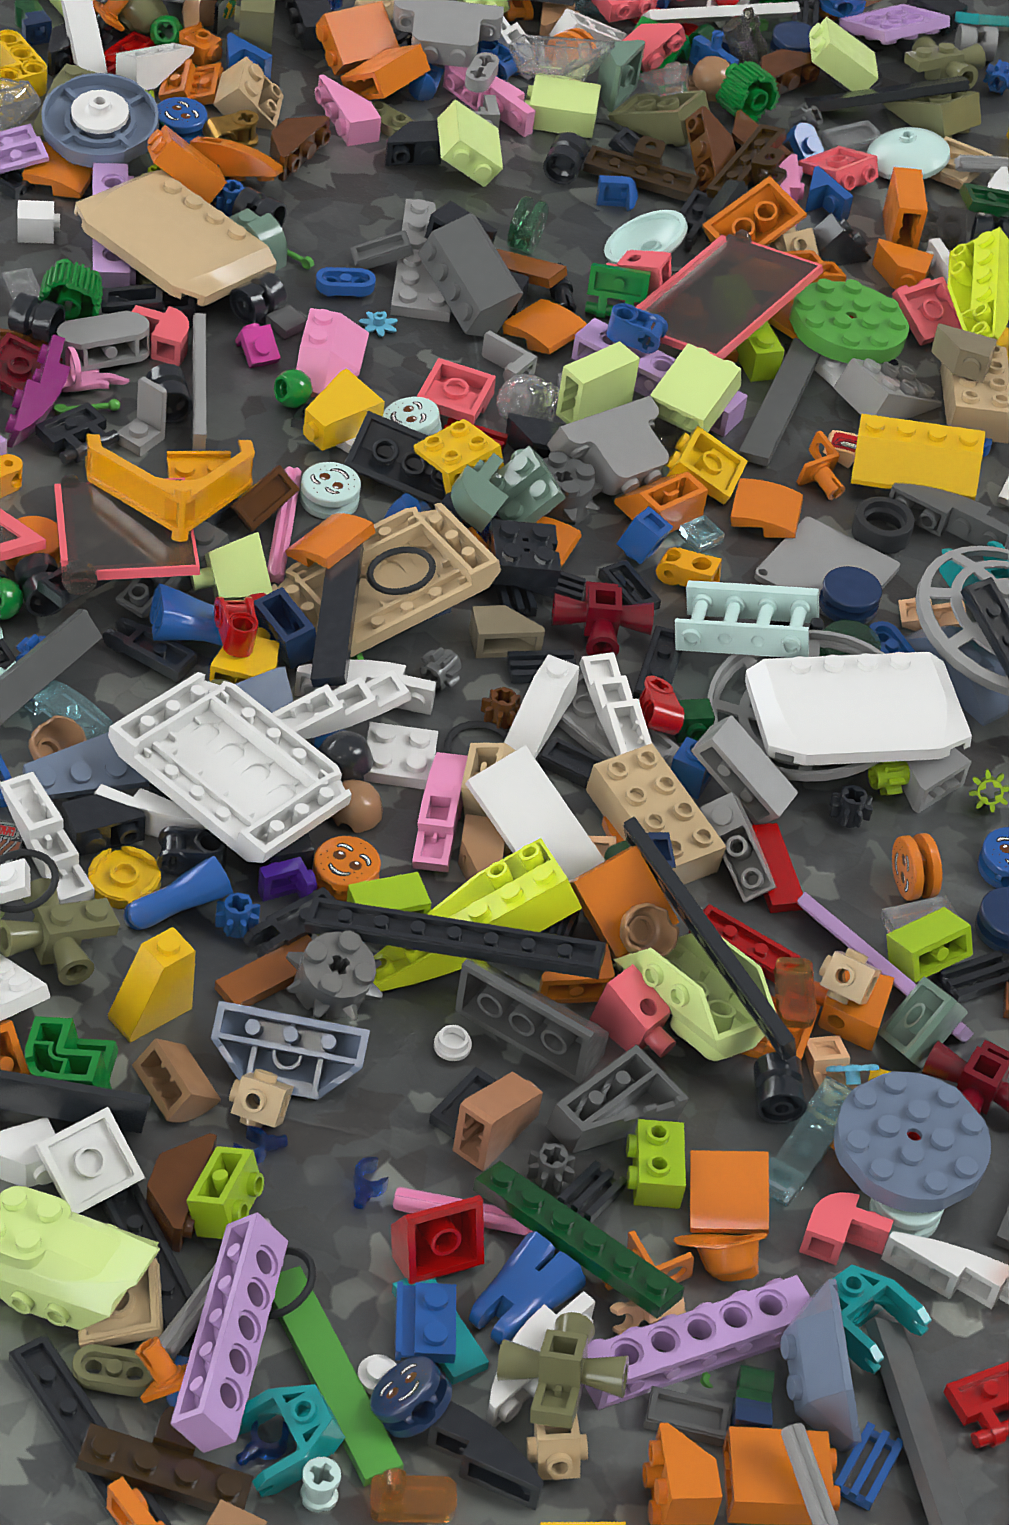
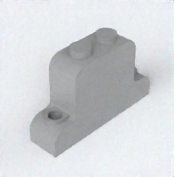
M394 0L392 25L397 30L412 33L411 45L421 44L428 63L467 68L477 55L479 41H495L501 37L504 7L451 0Z
M651 396L560 426L547 443L551 452L561 451L572 459L575 458L583 463L592 465L595 470V483L602 484L604 488L602 492L607 495H616L621 492L626 494L637 489L640 485L649 484L662 477L660 471L669 461L667 450L653 432L655 427L653 421L659 414V408Z

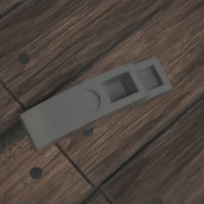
M894 483L892 485L889 498L903 503L911 510L915 518V525L939 537L945 531H948L976 546H988L987 543L989 541H997L1005 549L1008 548L1009 526L990 517V507L959 494L937 488Z
M203 521L194 528L200 569L207 567L206 553L229 543L227 533L206 521ZM178 545L165 558L158 554L147 567L181 565ZM190 576L135 578L115 598L116 603L144 618L150 616L153 594L159 583L187 593L193 588Z

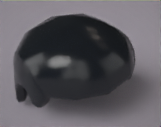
M338 731L328 736L318 748L321 753L338 765L342 773L341 782L360 779L370 772L374 764V759L366 739L356 732Z

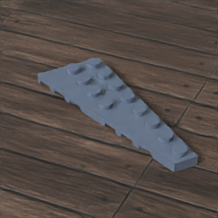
M285 666L236 683L239 688L271 713L294 702ZM109 732L26 763L22 769L23 775L34 772L51 800L95 793L101 784L119 791L149 787L151 783L118 756L108 737Z

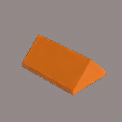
M769 176L705 222L703 229L711 243L723 235L726 236L727 241L733 239L736 243L744 246H753L751 242L767 246L806 218L807 213ZM732 253L722 262L740 266L750 258Z

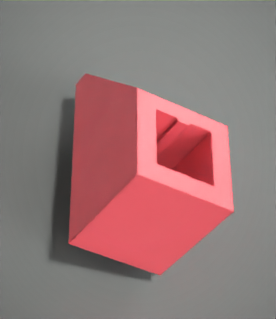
M680 23L641 24L622 41H645L640 70L646 75L652 69H657L672 52L678 51L686 41V36Z

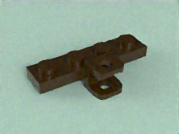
M760 124L707 186V197L714 199L726 181L732 179L744 181L746 186L753 179V183L756 186L767 177L775 176L777 178L774 180L780 186L787 178V171L777 167L785 158L784 152L778 149L786 139L785 129Z
M643 136L639 139L634 148L633 157L593 145L583 166V171L597 176L631 177L636 187L687 201L693 190H696L699 182V176L663 166L662 156L665 151V142L648 136ZM652 145L655 149H648L646 146Z
M168 1407L161 1415L152 1443L90 1423L75 1468L114 1481L123 1477L130 1486L210 1512H214L221 1499L244 1510L254 1476L194 1457L193 1454L196 1446L171 1425L175 1407Z

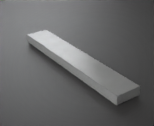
M195 313L193 315L192 451L206 450V314Z

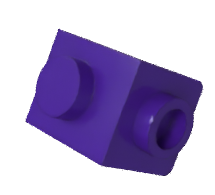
M301 857L274 862L259 868L258 893L263 902L297 893L301 899L317 889L314 872L311 869L307 870Z

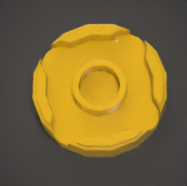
M121 846V850L112 851V848L104 850L93 858L88 868V879L95 888L94 898H107L113 908L125 909L126 905L132 901L153 893L161 887V871L157 867L156 859L145 850L132 846Z

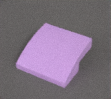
M31 123L0 131V174L49 161V156L40 136H36Z

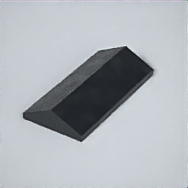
M368 411L343 465L350 467L362 476L403 493H408L432 505L440 503L446 495L442 473L414 452L413 446L424 440L428 435Z
M0 1070V1109L78 1123L109 1107L120 1130L142 1134L151 1096Z

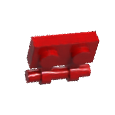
M1009 1361L946 1384L943 1393L963 1426L978 1421L982 1427L981 1430L971 1433V1441L974 1447L979 1449L987 1445L996 1447L1004 1444L1006 1438L1009 1437V1419L1000 1422L996 1414L1009 1409Z

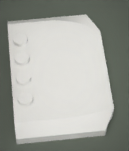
M930 652L865 653L861 655L797 656L794 658L763 659L746 670V687L768 757L775 758V752L793 756V763L804 766L942 759L949 756L950 750L963 744L964 749L970 747L972 734L946 666L941 659Z
M197 672L109 727L108 737L121 759L247 862H265L350 803L352 794L349 789L345 790L341 782L342 773L338 765L236 684L223 681L221 685L206 681V674Z

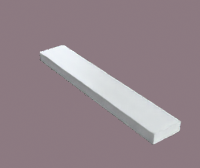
M797 2L653 9L642 15L658 23H696L785 18L799 13L800 9Z

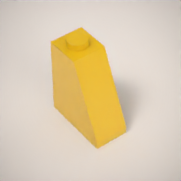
M347 368L341 370L305 409L303 434L321 451L355 438L368 411L383 416L385 401Z
M174 927L141 943L108 1013V1019L129 1043L192 1009L196 951Z

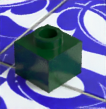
M710 699L678 700L684 709V722L680 731L675 735L677 743H683L686 737L699 741L709 727L714 725L715 715Z

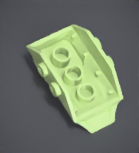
M692 933L678 937L676 947L667 956L662 957L654 949L648 948L614 959L615 964H613V967L620 972H623L632 964L641 972L644 982L648 986L653 987L669 1006L672 1014L671 1028L680 1038L702 1053L705 1058L712 1061L727 1059L753 1049L765 1036ZM723 938L775 1010L761 966Z
M24 1186L9 1187L0 1193V1298L19 1313L34 1314L47 1319L57 1326L66 1325L77 1330L85 1329L110 1317L127 1290L137 1285L159 1252L160 1248L157 1247L159 1242L121 1230L112 1224H105L72 1212L68 1202L59 1197Z

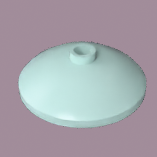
M916 127L888 131L874 140L867 150L868 154L877 156L878 175L890 180L894 167L922 169L923 179H926L943 170L950 159L949 145L941 136L933 131Z
M658 210L638 216L619 227L609 237L604 247L605 256L609 263L617 264L628 250L658 251L672 254L682 243L687 233V222L681 213L673 210Z

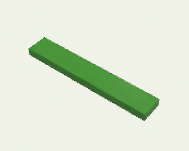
M301 1266L280 1272L275 1297L272 1302L274 1310L290 1304L304 1289L307 1278ZM312 1289L308 1298L298 1308L278 1319L311 1384L317 1386L346 1438L343 1440L342 1445L365 1487L402 1473L404 1464L382 1422L372 1412L370 1399Z

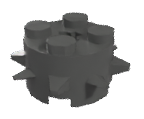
M561 451L551 452L548 458L543 459L566 499L544 516L561 522H575V524H579L587 518L590 509L600 510V507L592 501V497L603 491L604 488L602 484L595 483V470L592 465L583 463L575 458L572 459Z
M350 930L343 933L312 934V941L309 942L304 952H288L286 959L297 970L294 982L287 987L288 992L296 993L297 998L307 1010L313 1008V1017L317 1019L327 1014L326 1018L328 1019L349 1016L355 1021L358 1019L357 1010L364 1000H381L383 993L373 983L376 968L381 965V961L375 960L372 952L361 941V937Z

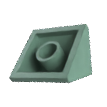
M645 41L604 42L597 84L601 85L600 96L609 112L618 108L637 88Z
M923 977L878 1031V1034L922 1069L936 1042L939 1040L943 1043L967 1015L968 1011L952 996L926 977Z

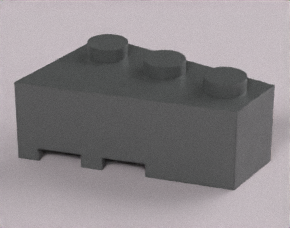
M636 1044L556 1103L545 1127L573 1154L628 1137V1134H635L638 1119L676 1122L689 1098Z

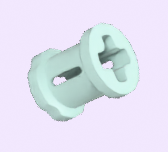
M316 1457L306 1463L303 1469L304 1483L300 1490V1496L303 1506L312 1512L319 1513L329 1511L336 1505L338 1500L337 1487L341 1481V1470L334 1460L327 1457Z

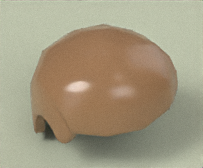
M706 56L695 65L692 82L695 83L699 90H705L707 94H716L721 89L720 85L724 83L723 79L726 78L725 71L730 64L718 56Z
M57 715L34 729L29 739L28 748L33 759L36 760L84 742L87 738L83 728L73 719Z
M360 780L343 781L342 784L345 790L349 789L352 794L350 803L332 815V819L337 826H340L341 823L348 824L355 833L373 829L382 820L383 806L379 793L368 782Z
M643 903L632 906L623 915L620 925V939L630 954L652 948L664 957L676 947L679 928L672 924L669 919V912L666 909L650 903Z

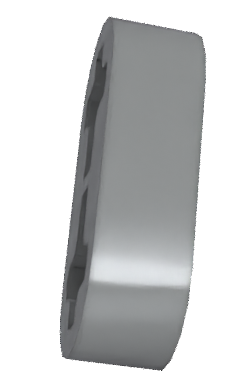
M487 52L477 54L466 70L465 87L477 93L487 91L497 76L499 58Z

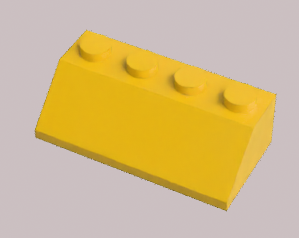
M861 413L851 484L891 489L894 483L914 484L945 490L975 500L983 456L985 431Z

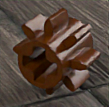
M500 687L495 690L491 689L489 698H482L481 711L485 713L484 722L496 724L497 729L500 727L504 729L510 728L521 706V695H516L512 689Z

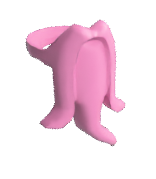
M72 346L66 348L65 362L66 366L71 368L61 390L62 393L109 389V385H125L130 382V379L116 374L100 373L99 369L81 372L80 360L76 349Z

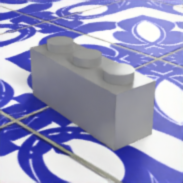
M732 715L710 726L690 750L727 793L732 792L740 799L748 818L754 825L767 824L779 818L798 794V791Z

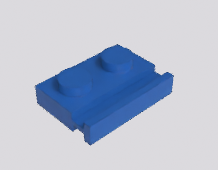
M397 1281L395 1361H401V1358L424 1356L430 1358L434 1363H455L456 1284L416 1282L415 1286L403 1285L402 1281Z

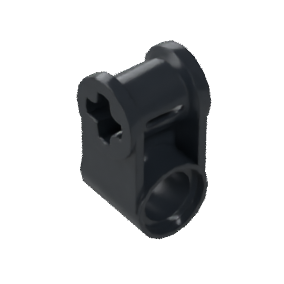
M168 826L160 831L158 841L161 845V853L157 857V867L162 872L172 875L184 874L203 860L212 856L216 857L225 870L227 845L207 828ZM174 836L176 837V844H172ZM172 857H175V864L171 863Z

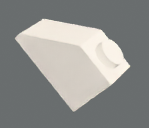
M48 1117L0 1131L1 1180L24 1187H32L38 1184L45 1185L53 1182L34 1146L55 1134Z

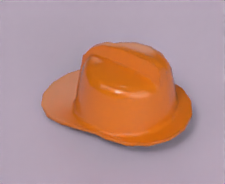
M766 1233L740 1236L688 1234L675 1237L673 1242L683 1246L697 1247L705 1269L713 1277L721 1281L732 1282L753 1279L758 1275L759 1240L766 1238L768 1235Z

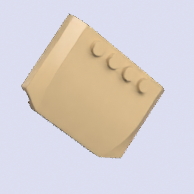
M163 170L145 173L76 202L74 213L76 216L80 215L82 219L81 227L86 234L171 296L181 299L184 295H188L198 299L197 305L206 306L229 295L234 288L250 282V280L265 272L275 273L277 263L268 245Z
M442 503L434 504L435 510L418 512L417 507H412L375 523L376 533L363 542L364 552L350 658L489 588L500 573L499 560ZM417 547L427 551L435 560L436 570L433 578L424 587L408 594H384L372 588L367 581L366 573L371 561L381 553L392 548ZM397 554L382 560L374 569L373 576L375 581L381 586L403 588L421 581L428 573L429 563L418 554ZM296 562L285 571L286 578L279 586L274 583L272 590L275 591L283 587L313 624L317 634L326 568L316 562L310 567Z

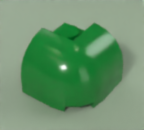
M35 1016L25 1047V1061L30 1075L112 1089L110 1078L119 1050L114 1040L78 1038L73 1018Z

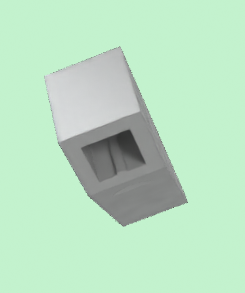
M730 792L701 806L700 809L703 815L726 845L723 858L743 902L746 903L777 888L740 799Z

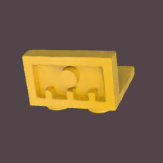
M466 419L452 423L445 429L426 437L413 446L416 454L442 473L446 494L451 492L454 482L467 465L474 468L480 459L486 463L493 453L503 459L501 445ZM503 462L498 469H501L504 466Z

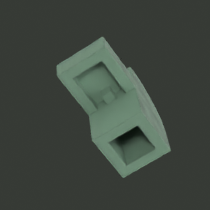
M247 208L229 217L269 246L277 263L275 271L286 266V237L281 226L270 213L259 217Z
M495 453L490 456L486 463L480 459L474 468L467 465L454 482L451 490V499L456 512L480 533L509 497L489 482L504 461Z

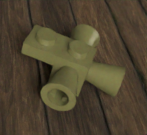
M929 36L920 37L914 43L912 51L905 52L904 63L917 72L925 71L924 78L927 80L963 76L969 80L970 89L977 82L978 70L984 68L986 61L984 49L978 43L959 50L951 43H940L937 46Z
M39 878L30 882L31 896L22 898L23 902L28 904L41 897L48 889L51 879ZM56 888L48 901L31 910L35 915L33 922L0 920V951L4 957H9L33 948L41 965L56 963L58 978L62 984L76 985L88 979L95 968L94 963L80 948L81 941L117 935L120 924L107 898L60 904Z
M577 1312L561 1314L555 1321L554 1330H546L540 1351L507 1339L502 1340L497 1365L498 1381L538 1378L537 1389L530 1409V1423L572 1429L584 1385L624 1398L629 1371V1356L588 1358V1345L594 1337L595 1328L591 1320L583 1314Z

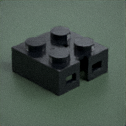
M491 519L486 537L487 547L499 560L501 568L500 573L492 584L544 589L549 587L556 588L561 574L559 552H556L558 545L556 526L543 523Z

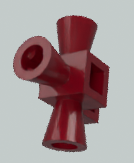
M586 581L584 602L554 593L551 626L584 623V636H589L586 646V652L589 656L614 652L616 657L619 653L617 641L619 626L647 635L652 633L654 602L622 606V588L618 587V584Z
M938 1040L925 1062L922 1074L957 1083L956 1088L979 1114L982 1112L987 1115L994 1102L1009 1113V1082H1006L1009 1077V1051L985 1040L981 1047H976L970 1059L966 1062Z

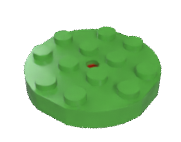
M819 279L818 282L809 284L795 296L789 315V320L797 337L806 346L827 358L848 364L852 358L860 360L869 358L880 364L895 359L902 352L909 332L907 319L895 299L863 286L859 281L853 279L846 280V282Z

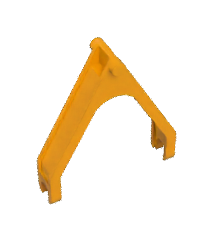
M100 434L86 435L87 456H85L87 480L171 530V539L174 541H187L189 531L246 492L253 485L252 466L255 450L252 440H238L240 453L203 478L169 480L155 477L102 447Z

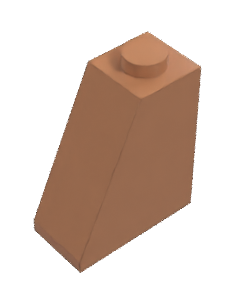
M511 1072L466 1098L460 1104L452 1151L481 1171H484L539 1115L543 1092L531 1081L524 1080L514 1072Z

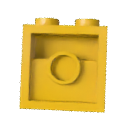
M697 425L690 435L685 432L676 443L674 448L679 450V452L675 450L665 465L670 469L667 476L689 472L708 489L710 497L715 498L724 505L731 497L748 461Z

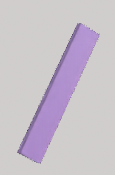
M806 892L797 900L798 905L848 948L868 956L867 964L882 970L880 973L882 975L894 977L893 985L903 994L908 996L917 984ZM960 1022L951 1034L962 1043H966L974 1033L965 1024Z

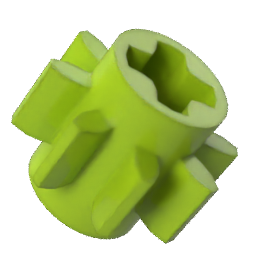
M906 761L880 762L868 768L870 785L873 789H880V795L888 796L903 793L901 785H907L910 781L908 763Z
M986 769V777L981 780L976 776L972 777L974 783L977 784V789H971L968 793L970 796L978 795L977 809L986 804L989 805L993 813L995 811V804L999 802L1004 805L1008 804L1003 795L1004 792H1009V785L1002 786L1001 781L1004 779V773L1001 772L995 778L991 776L989 769ZM992 782L994 788H1000V791L994 792V798L988 799L985 793H980V790L986 789V783Z

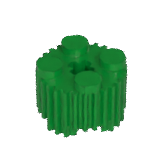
M744 61L743 64L739 63V65L732 63L727 67L725 71L726 78L723 79L724 83L720 85L721 89H719L715 96L716 101L723 109L734 117L736 116V111L742 110L757 123L759 121L757 118L760 119L762 114L765 115L766 110L772 111L773 108H776V103L779 102L778 98L781 95L776 91L778 90L776 87L778 84L774 76L751 61Z
M61 259L55 263V267L51 266L50 270L46 271V275L44 274L38 299L41 302L48 300L63 305L66 312L65 321L98 316L103 295L100 273L90 270V267L85 268V264L80 266L78 262L73 264L68 259Z

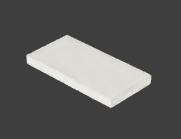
M526 745L471 777L465 783L512 853L542 838L569 882L605 861Z

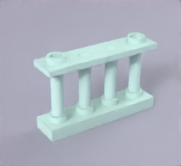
M688 580L686 586L687 615L692 616L691 619H675L676 650L784 658L809 657V627H803V624L811 623L813 618H819V589ZM705 616L724 617V620L709 621L704 620ZM738 618L755 619L757 622L756 624L739 623L737 620ZM785 621L790 622V625H770V622Z

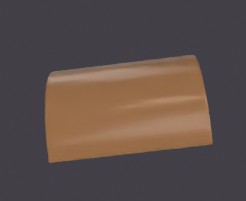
M155 1038L132 1064V1067L160 1111L169 1122H185L195 1119L211 1110L221 1101V1098L184 1044Z

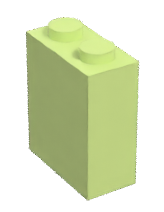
M828 17L821 23L814 25L809 33L811 58L814 64L851 91L869 89L879 79L875 52Z
M536 75L534 85H528L525 100L527 105L536 110L533 129L555 133L572 132L581 137L592 138L601 85Z
M455 99L437 118L441 159L485 187L503 169L498 128Z
M619 341L563 366L556 415L566 424L632 402L640 358Z
M688 343L650 394L659 408L657 417L690 433L697 425L706 432H709L741 387V368L732 361L723 360L710 354L704 348H697Z

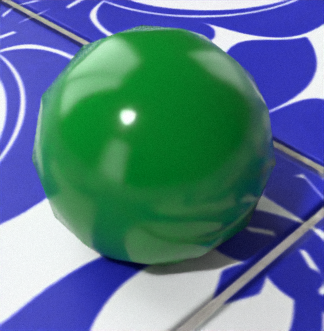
M162 15L151 24L150 38L155 46L169 43L179 44V31L183 30L184 27L176 17Z
M289 369L283 371L275 379V398L283 406L294 409L306 404L311 399L313 391L311 379L303 371Z
M0 577V620L4 621L19 613L23 604V594L18 584L11 579Z

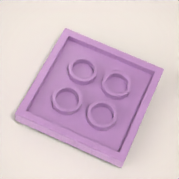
M899 4L855 16L839 18V26L845 31L850 32L852 36L862 35L865 36L866 40H880L881 44H894L896 39L900 38L915 39L921 33H939V29L950 27V16L906 4Z

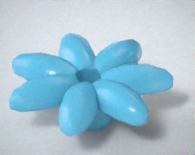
M385 311L367 312L368 319L359 320L361 325L366 326V331L372 333L376 330L379 337H383L385 331L395 333L396 328L393 325L398 322L395 318L386 319L387 313Z

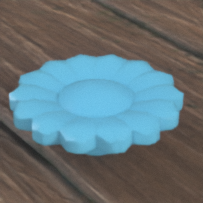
M853 1064L846 1066L834 1065L826 1068V1072H845L846 1085L861 1084L860 1071L879 1070V1066L876 1064H864L862 1066Z

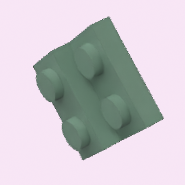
M530 446L526 449L515 451L511 455V461L501 469H497L489 482L509 496L498 510L502 520L535 523L566 499L543 459Z

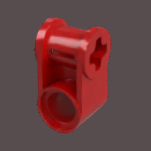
M216 597L214 620L216 627L219 629L223 649L233 657H248L254 650L258 630V620L252 597H245L243 600H224L223 597Z
M647 676L644 681L645 688L638 699L647 729L676 735L684 722V709L680 705L673 687L667 681L656 676Z

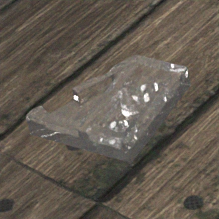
M672 62L665 65L664 68L640 73L638 85H646L648 91L655 92L660 97L688 91L690 75L688 63Z

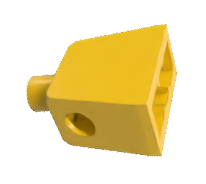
M258 627L252 654L244 658L233 657L226 653L222 647L210 665L209 681L226 679L236 684L277 668L279 643L270 640V633L266 629Z

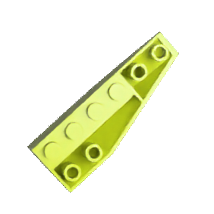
M1000 227L992 231H986L978 238L966 244H959L950 251L947 284L962 330L997 340L1009 321V239Z
M539 838L474 875L429 911L427 915L541 932L582 909V906L568 878L542 838ZM385 946L374 955V959L380 960L381 965L376 968L373 983L381 992L413 985L460 970L462 963L468 958Z

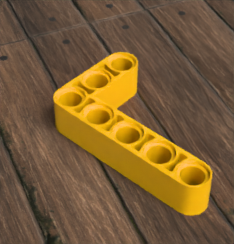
M8 29L1 30L0 107L45 95L47 93L46 63L20 33Z

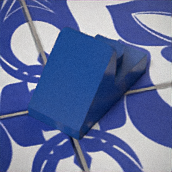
M231 32L228 33L226 68H230L247 56L262 69L263 74L270 80L272 55Z
M817 166L814 167L805 212L823 207L839 221L843 218L848 220L854 196L822 168Z

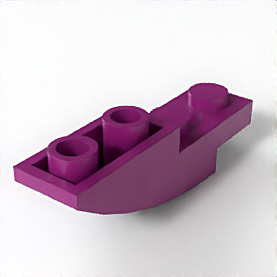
M53 334L48 345L42 344L37 357V362L42 363L41 368L35 369L32 380L27 379L23 390H16L11 407L16 408L15 415H9L4 432L9 433L7 447L13 448L35 432V425L45 421L51 412L71 368L59 363L65 338Z

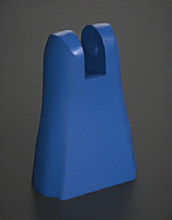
M159 583L154 591L149 613L150 622L153 624L152 634L154 641L196 640L223 646L219 629L216 627L214 620L213 604L206 603L182 591Z
M212 856L197 864L166 887L126 905L123 914L124 921L133 930L149 928L176 913L232 894L231 883L221 864L215 856Z
M538 1232L528 1233L508 1258L497 1276L473 1304L468 1318L469 1322L478 1329H481L497 1316L499 1321L491 1331L490 1339L501 1345L503 1339H513L528 1319L544 1304L552 1310L584 1288L586 1279L582 1268L564 1252L559 1251L554 1256L555 1247Z

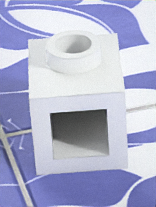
M18 200V242L54 244V232H60V214L54 213V201Z

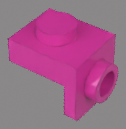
M258 323L246 325L235 339L236 345L243 347L249 368L278 363L281 359L270 324L260 326Z

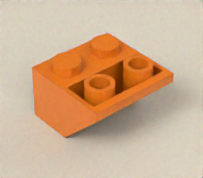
M683 472L662 477L617 497L614 500V504L631 520L647 507H651L673 526L669 532L671 533L702 519L708 489L689 472Z
M659 1423L655 1440L649 1441V1462H644L642 1467L643 1485L645 1488L651 1489L652 1500H649L648 1503L649 1524L714 1525L723 1498L716 1459L669 1423Z

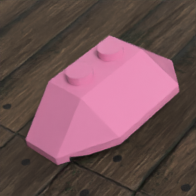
M310 308L296 370L303 371L311 379L313 387L311 397L315 398L341 370L347 368L356 377L359 376L369 338V332L341 313L326 309Z

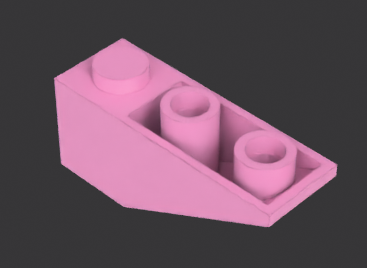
M319 75L318 87L315 88L316 101L322 105L326 116L330 117L337 134L343 138L347 146L378 142L381 117L373 104L325 75Z

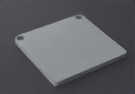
M807 516L798 524L796 537L785 538L759 565L755 571L754 578L758 582L770 586L819 589L820 596L824 577L829 571L837 567L853 566L864 569L879 580L883 589L899 571L900 562ZM819 605V613L826 616Z

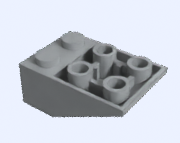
M852 358L833 387L860 414L906 420L942 405V402L934 396V389L925 383H920L915 378L917 374L909 367L904 365L895 367L888 362L880 364L869 358H866V360Z

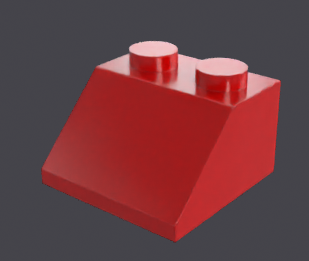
M480 1195L407 1214L391 1224L392 1258L404 1277L407 1278L409 1285L485 1264L483 1199Z

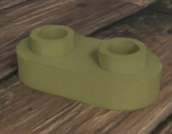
M372 102L381 117L380 132L389 137L409 121H413L408 115L395 110L384 102Z
M91 1344L80 1348L73 1357L72 1374L80 1386L85 1389L136 1397L142 1396L154 1380L134 1350ZM90 1369H97L100 1372L97 1374L88 1373L87 1371ZM130 1376H139L141 1379L130 1380L128 1378Z

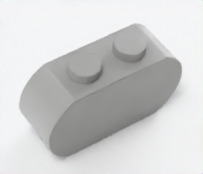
M122 311L68 320L60 324L57 329V336L65 338L60 356L63 359L62 364L66 365V348L72 346L78 353L81 372L145 360L150 354L149 321L139 313Z

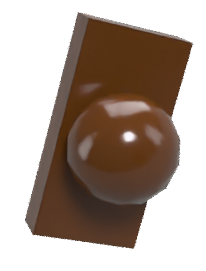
M276 465L257 483L250 486L229 508L249 532H252L300 489L280 465Z

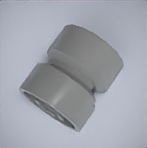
M960 23L956 31L954 45L957 49L962 50L978 43L984 49L986 61L992 62L998 45V28L981 26L977 29L973 24Z

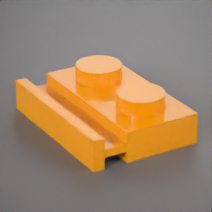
M167 451L168 478H185V480L203 478L231 459V451Z

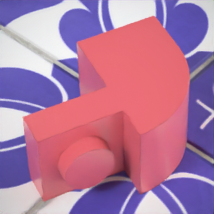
M135 305L132 312L145 316L149 321L151 359L180 367L188 352L189 321L181 311L171 306L163 313Z
M848 1192L830 1194L822 1198L815 1205L799 1252L837 1265L845 1241L882 1255L894 1220L883 1217L873 1211L857 1208L856 1205L860 1197L858 1194Z

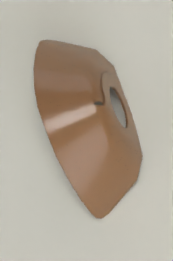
M184 0L182 5L184 28L197 25L199 22L202 23V27L214 25V9L217 0Z

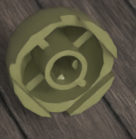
M130 0L117 16L125 28L123 32L129 34L136 31L144 36H149L153 21L159 16L168 15V11L162 0Z

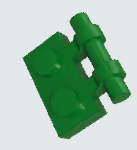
M592 263L587 294L599 296L598 303L586 302L585 313L596 314L597 318L603 319L606 316H610L614 305L608 304V298L625 300L626 304L634 306L635 302L641 303L648 296L651 272Z

